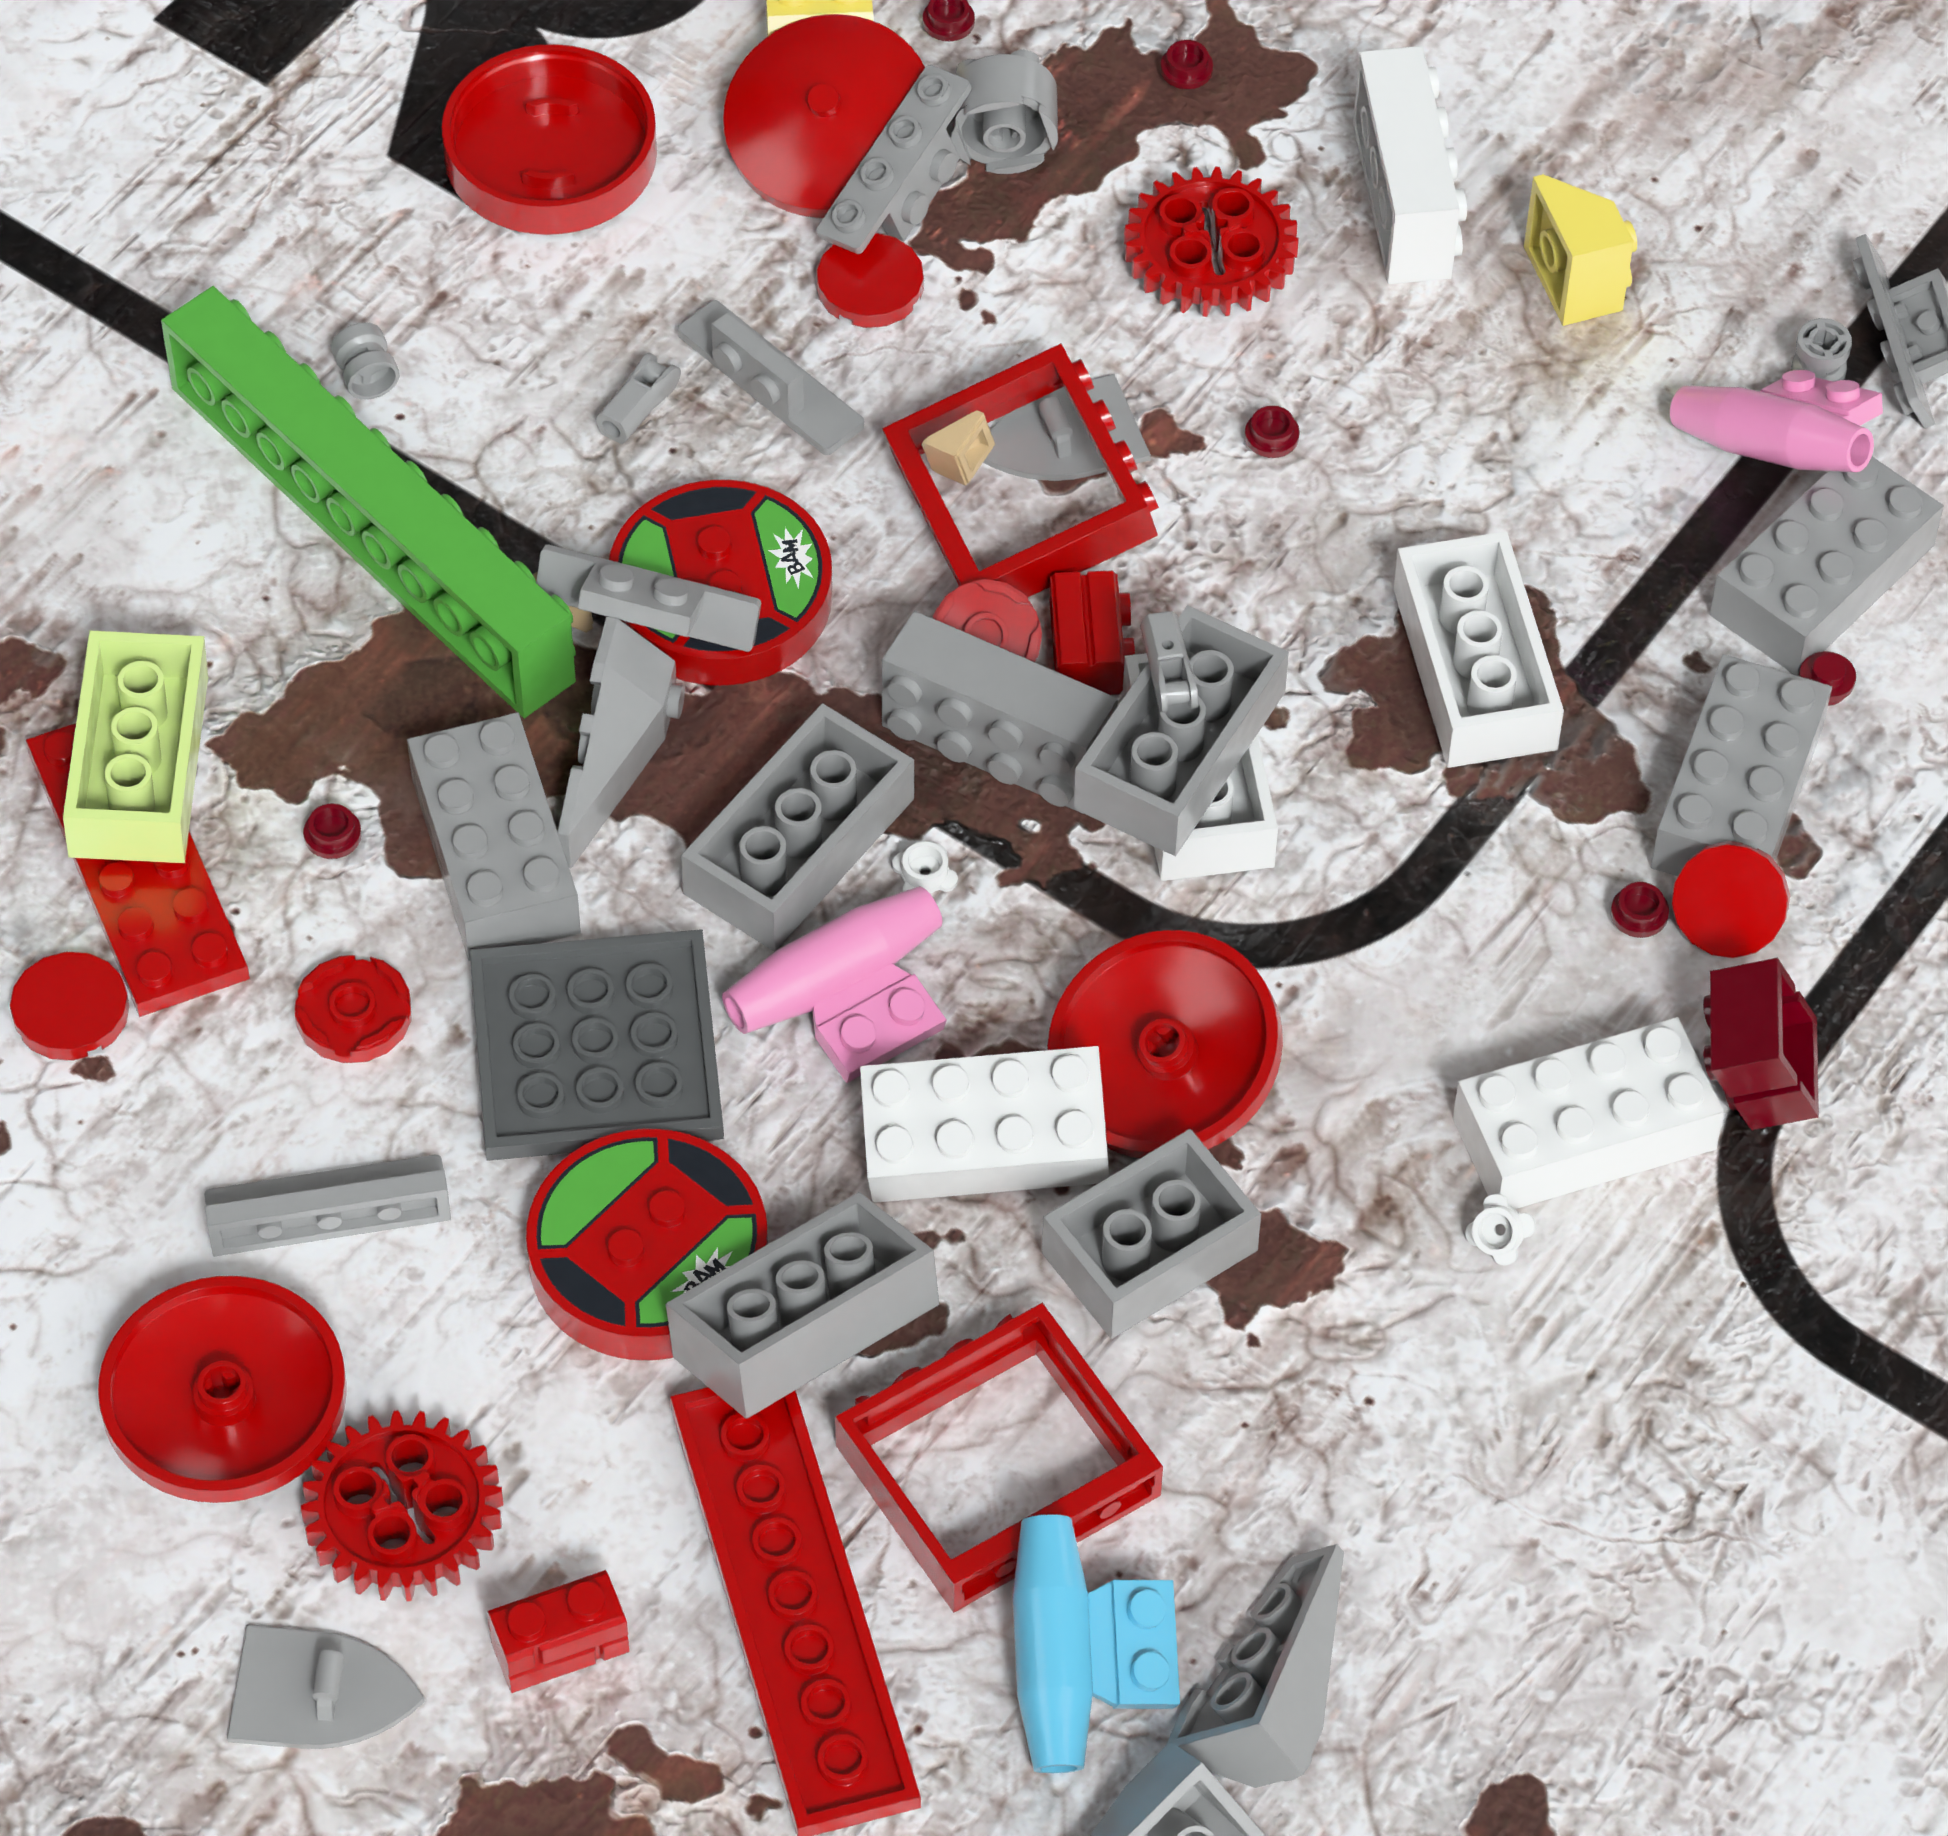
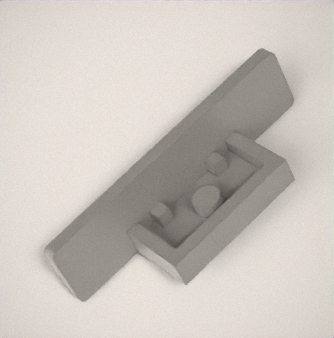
M933 65L925 67L818 225L816 231L821 239L856 254H861L882 224L887 235L905 241L913 227L924 219L929 203L942 184L950 180L955 172L960 156L946 128L972 90L969 80Z
M1866 234L1856 238L1861 257L1853 260L1863 287L1866 290L1872 288L1874 298L1867 301V306L1875 326L1879 331L1885 329L1888 340L1880 343L1884 358L1892 373L1899 372L1902 381L1894 385L1897 399L1906 415L1914 412L1923 427L1928 428L1935 425L1922 384L1948 373V286L1939 268L1891 288L1879 254Z
M712 300L678 326L679 338L822 454H832L864 429V418L719 301Z
M549 544L545 545L540 553L536 583L548 595L555 594L559 596L568 606L746 652L751 651L754 646L761 609V601L758 598Z

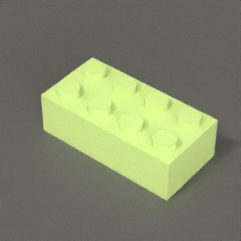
M89 630L63 813L68 857L185 863L208 684L204 636Z

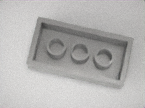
M1873 456L1868 465L1860 472L1828 471L1717 575L1710 616L1789 672L1799 676L1801 665L1807 657L1814 653L1824 652L1934 547L1944 505Z
M1188 605L1178 619L1188 659L1196 681L1198 707L1189 708L1188 703L1168 706V712L1160 713L1148 661L1075 768L1073 809L1175 857L1284 695L1289 656L1288 651ZM1182 678L1165 680V683L1182 681Z
M914 611L882 659V726L890 729L896 736L904 740H915L934 748L952 761L966 762L982 769L1002 783L1016 784L1041 795L1047 802L1055 806H1066L1073 809L1075 768L1116 710L1118 698Z
M1722 654L1658 828L1651 864L1652 869L1679 876L1688 859L1706 846L1725 841L1741 842L1743 845H1749L1755 849L1759 848L1771 855L1774 861H1776L1824 726L1832 686Z
M822 703L681 855L683 894L775 952L914 800V759Z
M519 712L407 739L412 781L468 961H470V950L540 944L581 934L578 894Z
M858 1192L667 1302L666 1310L673 1358L747 1419L940 1305L934 1250Z

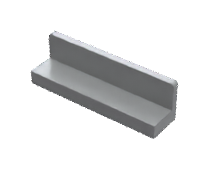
M439 1155L212 1188L204 1193L205 1213L213 1257L451 1220L445 1171L442 1158Z

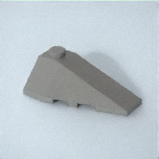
M606 617L590 677L591 684H594L591 715L583 713L579 729L581 736L578 762L579 764H584V766L573 765L571 768L558 829V835L569 868L573 867L663 743L670 719L680 718L684 704L685 686L676 683L675 660L618 618Z
M1338 1544L1288 1559L1250 1612L1256 1624L1236 1646L1226 1645L1216 1659L1222 1666V1671L1207 1692L1204 1689L1195 1688L1183 1705L1166 1745L1171 1741L1201 1761L1211 1773L1254 1788L1280 1781H1292L1304 1775L1311 1764L1312 1754L1324 1724L1344 1551Z
M1170 1741L1125 1786L1090 1836H1265V1834L1201 1761Z

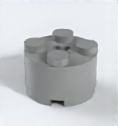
M1017 50L1011 54L990 55L979 59H967L959 63L956 68V75L969 80L972 86L968 97L951 120V140L960 159L971 165V159L986 164L987 172L996 174L1020 173L1033 169L1044 162V154L1051 147L1054 150L1058 142L1057 84L1051 72L1039 63L1037 54L1028 50Z

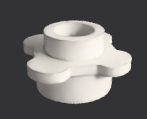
M927 841L918 842L909 846L905 852L898 853L893 859L892 868L896 873L901 874L904 881L903 892L919 886L925 888L929 893L937 890L949 892L957 886L958 875L955 871L949 869L947 850L940 844ZM927 870L930 871V873L928 875H923L920 873V871Z
M1492 1194L1486 1197L1483 1202L1484 1211L1477 1215L1474 1222L1467 1225L1466 1238L1471 1245L1477 1246L1489 1255H1493L1496 1263L1509 1265L1517 1260V1249L1524 1238L1530 1237L1535 1233L1536 1222L1531 1214H1520L1509 1206L1508 1200L1504 1195ZM1498 1224L1505 1226L1506 1232L1504 1235H1499L1496 1232Z

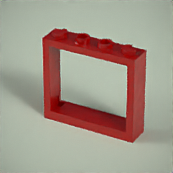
M1062 343L882 428L893 457L958 586L972 581L989 579L1008 583L1028 598L1049 588L1050 576L1054 573H1081L1158 536L1150 513L1159 508L1155 497L1146 481L1139 484L1135 483L1131 472L1138 470L1126 442L1123 439L1114 443L1109 432L1116 429L1106 404L1103 399L1092 402L1087 391L1094 389V385L1083 361L1078 359L1071 362ZM1064 387L1124 503L979 571L920 456L925 453L922 442L935 432L976 410L984 413L986 421L989 423Z
M1043 1302L1015 1318L1011 1314L1007 1315L997 1324L995 1329L975 1340L968 1338L957 1342L945 1353L944 1357L924 1368L913 1367L906 1370L888 1388L871 1397L865 1395L856 1398L855 1406L835 1416L836 1447L953 1613L1015 1579L1021 1521L951 1559L871 1447L876 1442L1036 1354L1114 1460L1117 1467L1028 1517L1037 1515H1064L1071 1517L1076 1542L1078 1543L1161 1496L1163 1465Z

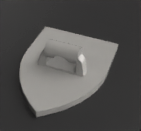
M1115 374L1092 379L1094 389L1087 392L1093 403L1103 399L1116 427V429L1109 432L1114 443L1124 439L1136 464L1150 461L1151 454ZM1064 387L1004 415L990 430L995 446L983 462L1005 473L1036 480H1074L1108 472Z
M247 1625L227 1739L228 1742L300 1749L342 1747L377 1736L394 1727L411 1715L425 1700L415 1683L401 1667L380 1651L356 1639L321 1631Z

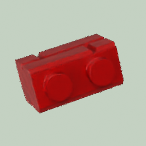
M1113 570L1088 571L1086 575H1082L1080 572L1054 573L1050 576L1049 606L1055 671L1109 695L1120 694L1123 691L1125 656L1135 655L1134 638H1123L1122 626H1131L1130 593H1119L1118 575Z
M606 1570L487 1611L491 1643L511 1693L594 1665L597 1659L601 1658L606 1661L630 1652L627 1620Z

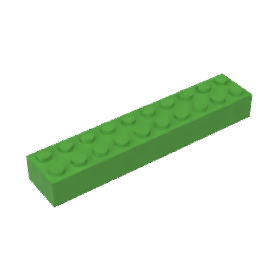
M212 286L161 320L172 389L517 713L519 712V715L525 719L576 682L574 665L576 651L573 645L571 626L573 615L567 604L555 594L548 595L536 583L531 571L522 562H513L499 549L496 540L489 531L483 527L477 529L463 516L460 507L448 494L440 495L427 483L423 472L412 461L404 462L394 453L389 442L378 429L371 428L369 430L356 418L354 410L343 397L339 395L334 397L321 385L319 378L307 364L301 363L299 365L286 353L283 344L271 331L264 333L254 324L247 310L236 299L228 300L217 288Z

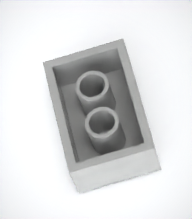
M1189 1129L1044 1215L1042 1254L1107 1335L1113 1339L1258 1251L1261 1213L1194 1132Z

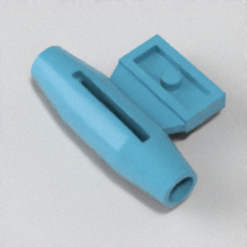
M1037 1515L1023 1519L1021 1521L1013 1587L1017 1697L1033 1770L1038 1773L1075 1772L1084 1769L1092 1696L1112 1706L1113 1709H1174L1180 1705L1173 1580H1112L1088 1593L1071 1517L1064 1515Z

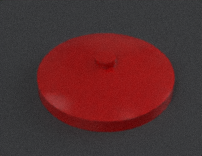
M844 14L813 16L793 22L775 31L762 40L745 57L731 80L725 99L723 114L724 133L730 154L740 175L759 196L772 205L793 214L824 218L925 69L920 57L893 30L880 23L858 16Z
M1163 930L1136 935L1107 948L1076 974L1065 989L1053 1014L1049 1028L1047 1050L1099 1047L1107 1148L1117 1153L1140 1159L1189 1129L1194 1132L1207 1149H1210L1224 1142L1244 1127L1260 1109L1273 1087L1282 1057L1283 1030L1280 1014L1273 995L1257 969L1247 958L1231 946L1213 937L1183 930Z
M214 1276L189 1281L170 1288L143 1304L125 1321L113 1337L101 1365L98 1385L99 1405L105 1431L113 1449L123 1463L141 1480L162 1492L182 1499L209 1503L234 1502L258 1497L286 1485L304 1473L311 1466L312 1461L318 1460L324 1453L328 1441H332L341 1423L347 1395V1382L342 1352L333 1330L324 1317L310 1303L291 1290L265 1280L243 1276Z

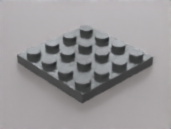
M703 929L470 950L487 1161L568 1154L598 1138L635 1129L672 1130L690 1134L705 1141L724 1139Z

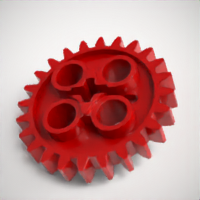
M1215 166L1211 177H1203L1198 167H1193L1191 179L1185 180L1180 174L1173 172L1170 187L1156 180L1153 182V195L1139 194L1138 208L1129 209L1128 224L1125 225V261L1132 263L1131 276L1133 279L1144 278L1145 293L1161 289L1160 304L1162 305L1177 298L1180 300V312L1185 313L1192 304L1200 305L1203 317L1208 316L1212 306L1218 305L1225 316H1230L1231 304L1238 303L1248 312L1251 310L1252 296L1267 303L1270 301L1271 287L1282 290L1285 284V275L1293 274L1299 238L1296 237L1297 220L1290 219L1291 206L1289 204L1277 205L1278 191L1276 189L1261 194L1262 179L1257 178L1246 185L1242 183V171L1237 170L1230 179H1225L1222 177L1220 167ZM1202 208H1206L1209 213L1212 241L1209 232L1204 230L1205 215ZM1211 242L1214 251L1218 252L1217 266L1221 275H1217L1214 272Z
M399 1410L393 1411L390 1426L383 1428L373 1415L368 1416L369 1432L363 1435L351 1426H347L345 1428L347 1439L345 1447L328 1441L326 1452L330 1462L312 1461V1474L316 1481L303 1483V1492L307 1503L301 1505L303 1523L308 1524L305 1528L308 1546H317L315 1550L320 1566L333 1563L332 1570L334 1580L337 1583L354 1574L353 1580L357 1594L361 1595L371 1583L378 1584L380 1600L386 1601L393 1587H401L403 1596L408 1602L413 1599L415 1585L423 1584L433 1597L438 1593L437 1579L443 1576L456 1586L461 1584L458 1568L460 1564L474 1570L480 1568L479 1553L476 1549L493 1550L494 1539L493 1533L490 1530L502 1528L501 1510L497 1508L503 1506L504 1503L502 1487L496 1486L499 1483L497 1466L487 1465L488 1455L485 1445L470 1449L472 1443L468 1429H464L450 1437L449 1419L444 1417L433 1429L428 1428L424 1411L418 1412L412 1425H404ZM417 1462L424 1465L421 1469L414 1472L399 1470V1468L408 1463ZM379 1467L384 1472L398 1501L391 1502L388 1484L372 1468ZM359 1494L372 1496L369 1501L362 1504L347 1502L351 1497ZM442 1507L458 1509V1511L449 1516L433 1514V1512ZM408 1509H414L416 1525L421 1532L423 1531L433 1541L432 1544L425 1543L419 1536L415 1523L408 1514ZM390 1539L406 1541L403 1546L396 1549L381 1547L385 1541Z

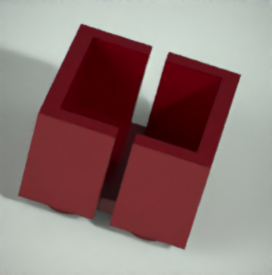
M1778 957L1710 971V995L1705 996L1703 999L1705 1020L1710 1028L1711 1045L1704 1047V1064L1709 1078L1712 1081L1717 1080L1723 1088L1730 1109L1738 1110L1751 1130L1819 1118L1817 1017L1800 991H1796L1795 983Z

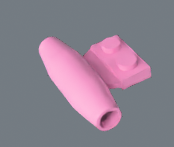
M1808 370L1786 372L1782 375V379L1766 386L1760 391L1743 387L1683 386L1674 395L1670 406V419L1674 427L1726 452L1798 470L1860 472L1868 465L1873 453L1874 440L1872 433L1860 425L1883 413L1882 393L1859 388V384L1855 381L1839 380L1833 382L1816 378L1815 374Z
M921 886L856 907L776 950L723 992L722 1000L725 1010L732 1023L743 1034L812 1011L815 1039L844 1081L848 1083L861 1076L860 1066L882 1064L944 1030L947 1019L916 975H911L894 965L941 928L942 916L931 894Z

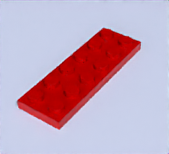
M76 723L26 739L28 753L65 841L63 813ZM190 832L188 834L185 863L73 858L139 1017L250 979L247 963Z

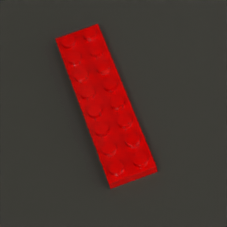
M709 1387L670 1396L672 1414L797 1836H814L921 1808L920 1792L796 1390L747 1419Z

